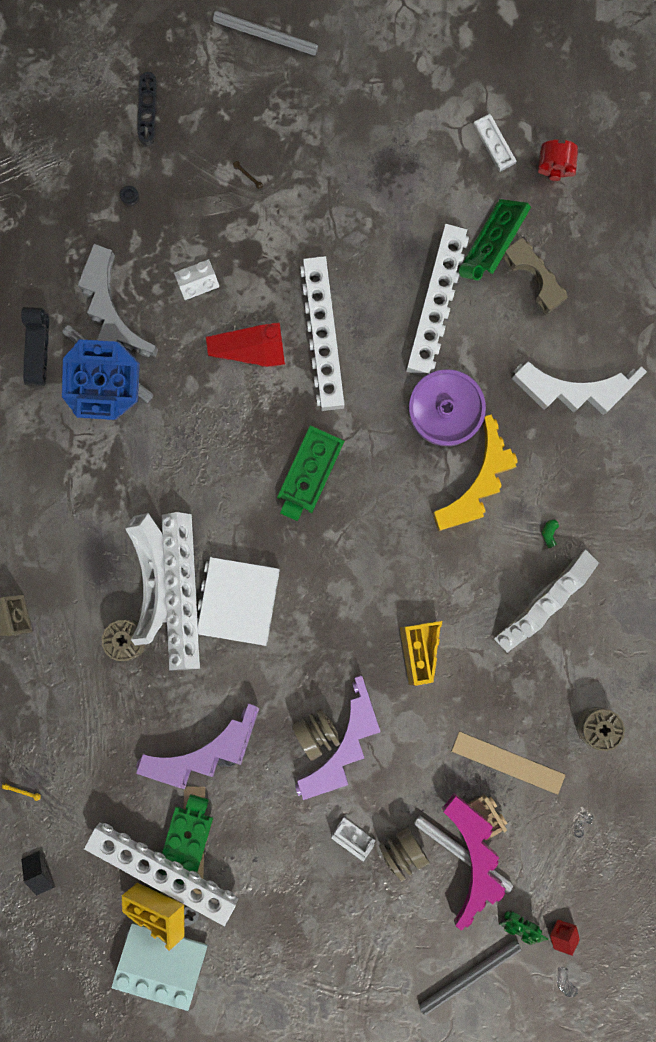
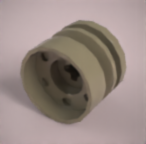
M117 620L104 630L102 647L111 659L129 661L139 657L145 651L147 644L134 645L131 641L138 622L133 620ZM124 637V639H127V643H124L122 646V642L119 639Z
M591 707L583 711L577 720L576 730L579 738L583 743L597 750H613L621 744L624 738L625 727L623 720L611 710L602 707ZM603 726L606 727L603 733L599 732V729H602Z
M321 709L316 711L320 718L319 720H316L313 714L309 715L312 724L308 725L302 719L291 725L299 743L311 761L323 755L321 745L324 744L330 751L332 750L329 743L330 740L333 741L336 747L341 744L336 728Z
M408 827L396 834L399 841L397 845L390 838L387 840L391 849L388 850L384 843L379 845L385 863L401 882L406 880L402 870L405 869L409 876L413 875L410 868L411 864L418 870H421L430 863Z

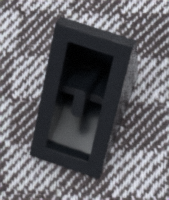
M41 851L21 859L23 881L36 896L55 888Z

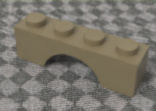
M521 238L508 247L502 258L512 271L526 270L536 277L539 283V294L535 301L547 315L566 301L568 298L567 292L563 286H559L555 281L554 274L545 268L542 258L535 255L531 244Z

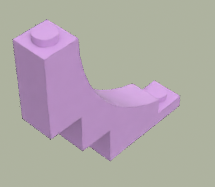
M362 675L354 677L355 682H352L355 694L359 693L360 696L350 699L349 721L343 739L340 742L341 744L321 766L297 779L298 784H295L298 796L302 795L303 800L347 786L348 781L343 766L364 759L358 739L380 732Z
M248 704L247 708H244L242 712V723L232 720L216 739L193 753L172 758L142 755V758L138 760L136 769H138L136 774L185 789L191 770L213 777L219 758L241 765L259 708Z

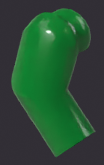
M556 520L547 521L542 530V536L548 549L557 545L553 537L556 529L559 527V523Z

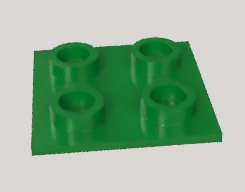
M506 911L504 914L506 921L499 923V925L504 927L505 932L522 937L521 940L526 944L532 945L548 940L547 937L541 935L542 930L538 925L529 922V920L524 922V917L520 918V915L513 911Z

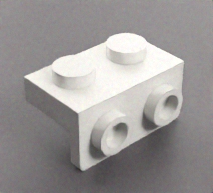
M209 259L174 273L185 300L219 287Z

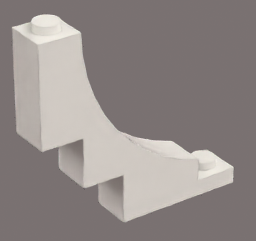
M527 362L525 365L520 364L513 371L515 375L512 379L544 410L558 397L573 413L588 400L604 415L647 371L641 366L638 370L632 369L626 376L619 373L602 381L573 383L553 378L535 368L530 362Z

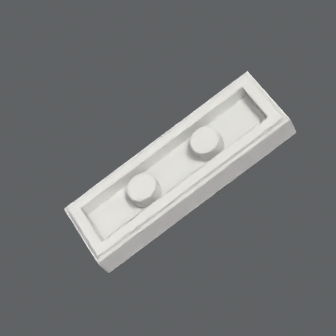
M491 114L474 121L473 125L498 171L501 172L516 164L517 161Z

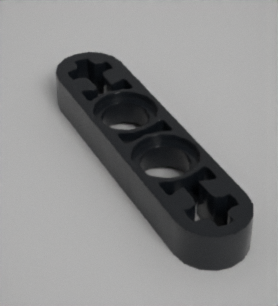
M151 72L143 73L139 79L138 138L143 145L148 146L153 144L156 139L157 80ZM148 79H151V82L149 84L150 90H147L146 85ZM151 96L153 101L150 104H145L143 102L144 97ZM145 114L152 115V119L149 122L142 120ZM145 127L148 128V132L150 135L148 136V139L144 138V135L146 134Z

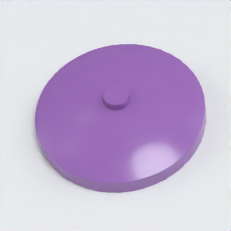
M438 370L428 374L415 386L409 401V416L413 427L422 438L439 446H455L469 440L481 427L486 412L485 398L479 385L468 375L456 370Z

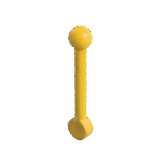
M2 783V789L32 797L35 801L41 798L39 793L33 794Z

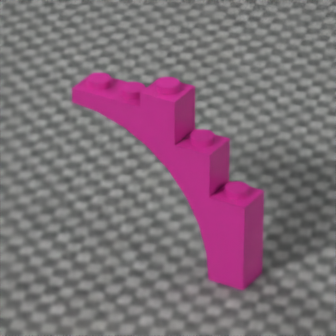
M453 793L442 807V810L455 823L463 835L471 860V879L468 894L462 908L454 919L455 926L462 931L465 927L468 928L472 924L473 916L477 911L481 912L484 909L486 900L491 904H494L496 901L499 902L505 895L504 891L506 889L502 882L489 873L499 863L498 854L483 842V839L487 840L493 832L491 830L493 828L491 822L457 794Z

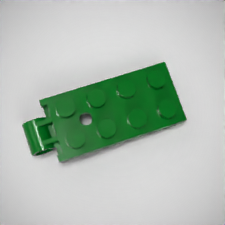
M499 199L459 268V275L462 278L478 281L482 278L485 270H488L490 274L494 273L530 211L531 206L529 203Z
M310 425L278 494V499L286 500L280 514L298 522L303 509L308 510L311 514L313 513L344 445V440ZM302 482H306L308 484V487L306 489H302L300 487V484Z
M190 794L186 809L175 807L162 854L169 861L180 863L189 872L194 871L198 873L214 817L205 815L209 799ZM186 831L191 832L192 836L190 838L185 836L184 833ZM158 869L161 875H167L165 870ZM175 879L178 884H184L182 879Z

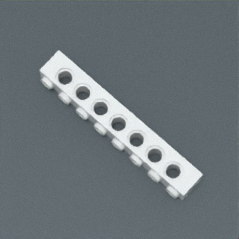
M445 224L406 372L421 376H427L430 372H434L436 362L433 359L435 354H439L441 344L438 343L439 336L443 337L446 326L442 324L444 318L448 319L450 308L447 305L454 297L455 290L452 287L453 283H457L459 278L457 268L458 265L463 263L464 254H461L463 247L466 248L469 237L466 236L468 229ZM454 245L457 250L451 251L448 246ZM450 263L453 268L447 269L443 264ZM439 281H446L448 283V286H440ZM435 298H440V299H442V300H443V304H441V305L436 304V303L434 302V299H435ZM436 316L439 321L433 323L429 320V317ZM430 333L433 335L434 339L428 341L425 339L424 335ZM426 351L429 354V358L423 359L419 353Z
M326 256L303 259L304 265L300 266L301 277H305L306 284H302L303 294L308 296V302H305L306 314L310 313V320L307 321L308 332H312L313 339H309L310 350H314L315 357L312 358V367L317 369V376H314L315 388L319 387V395H316L317 406H321L322 411L344 409ZM312 276H318L320 280L318 282H312L310 278ZM315 294H320L323 298L315 301L312 297ZM318 312H321L325 315V317L323 319H317L314 315ZM325 331L327 336L320 338L317 336V333ZM321 349H327L329 351V355L321 356L319 354V351ZM328 367L332 372L329 375H324L321 370ZM326 386H332L334 391L331 394H327L323 389Z
M180 512L163 514L162 530L169 670L200 669L192 514Z
M99 823L84 850L223 926L226 925L237 904L238 898L233 892L220 889L213 881H206L200 878V875L194 871L189 872L180 863L169 861L162 853L149 850L145 844L131 840L130 836L125 833H118L109 824ZM106 840L112 841L114 847L108 846ZM123 850H129L132 856H126ZM141 860H147L149 862V866L143 865L141 863ZM158 869L165 870L167 875H161ZM175 879H182L184 884H178ZM193 889H200L202 894L194 893ZM216 898L220 903L214 904L210 899Z

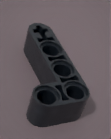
M23 307L21 319L26 327L23 381L25 385L45 386L47 379L49 314L44 308Z

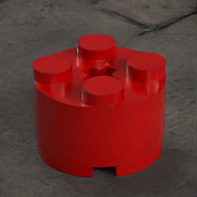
M559 140L544 142L540 149L538 173L550 177L551 181H559L563 177L575 176L578 158V146L575 143L565 140V144L558 143Z

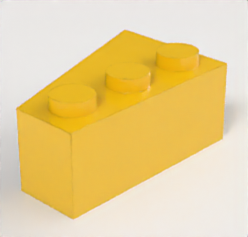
M442 621L400 627L409 685L416 686L434 682L437 662L436 655L440 641L439 634Z
M136 883L122 895V912L140 927L144 925L152 932L150 935L154 939L158 937L165 942L166 949L170 951L185 937L184 904L139 883Z

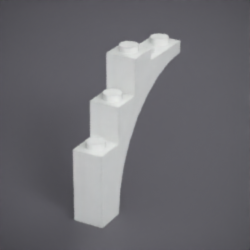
M149 513L133 516L125 527L138 554L143 577L142 611L137 629L131 638L134 645L150 644L162 623H167L163 534Z
M585 549L571 561L542 595L511 624L497 634L494 640L508 653L527 637L530 638L543 627L551 615L563 607L574 592L586 583L599 562Z

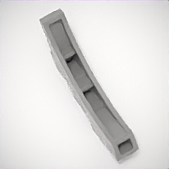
M94 244L79 280L78 287L82 294L93 297L87 314L92 318L91 321L102 325L97 340L120 342L128 351L134 349L139 351V354L149 358L151 355L156 357L157 347L142 340L130 331L117 314L110 287L111 269L115 255L112 250Z

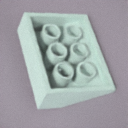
M132 922L111 988L188 1011L208 944L184 937L169 951L165 948V942L158 937L154 939L150 935L152 932L144 925L140 927L135 922Z

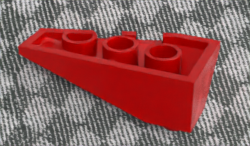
M280 323L258 325L206 337L207 351L210 357L235 360L247 364L251 363L262 367L285 365Z

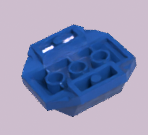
M79 339L63 358L62 398L77 418L117 420L138 402L140 363L120 342ZM101 375H103L105 378V382L103 385H101L99 382V378Z

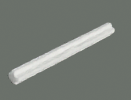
M422 816L416 818L415 826L471 866L468 850ZM489 871V873L503 883L506 889L505 893H509L512 890L513 884L496 871Z

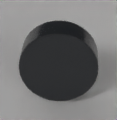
M125 186L120 191V199L123 204L133 206L139 201V193L135 187Z

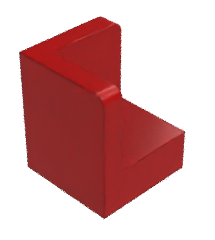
M558 919L550 935L553 948L573 956L580 940L577 926Z

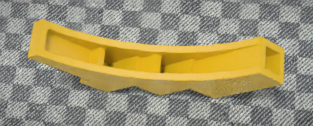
M492 414L485 416L482 423L485 433V451L476 479L458 500L432 513L438 531L483 518L485 507L482 502H479V499L498 494L501 482L495 475L514 469L518 463L516 454L512 453L511 449L503 451L504 441L502 437L498 436V423L496 419H493Z

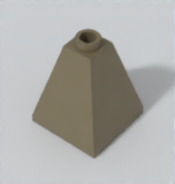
M24 595L0 598V636H14L33 632Z

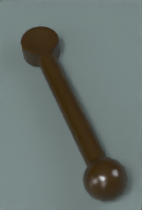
M239 161L233 163L234 169H239L256 184L257 189L263 188V183L258 182L244 170Z

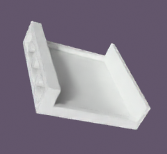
M210 557V561H206L205 565L207 579L203 580L201 588L204 596L203 599L199 600L198 610L201 611L200 619L197 618L198 634L267 646L280 569Z

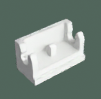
M345 817L342 818L331 834V838L363 862L375 845V839Z

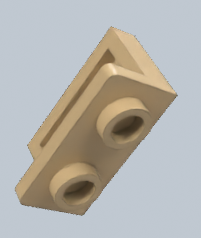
M482 794L468 803L491 822L493 826L491 830L493 832L487 840L502 831L504 833L507 831L505 827L507 822L502 814L498 815L494 808L497 805L491 796L488 798L485 794Z

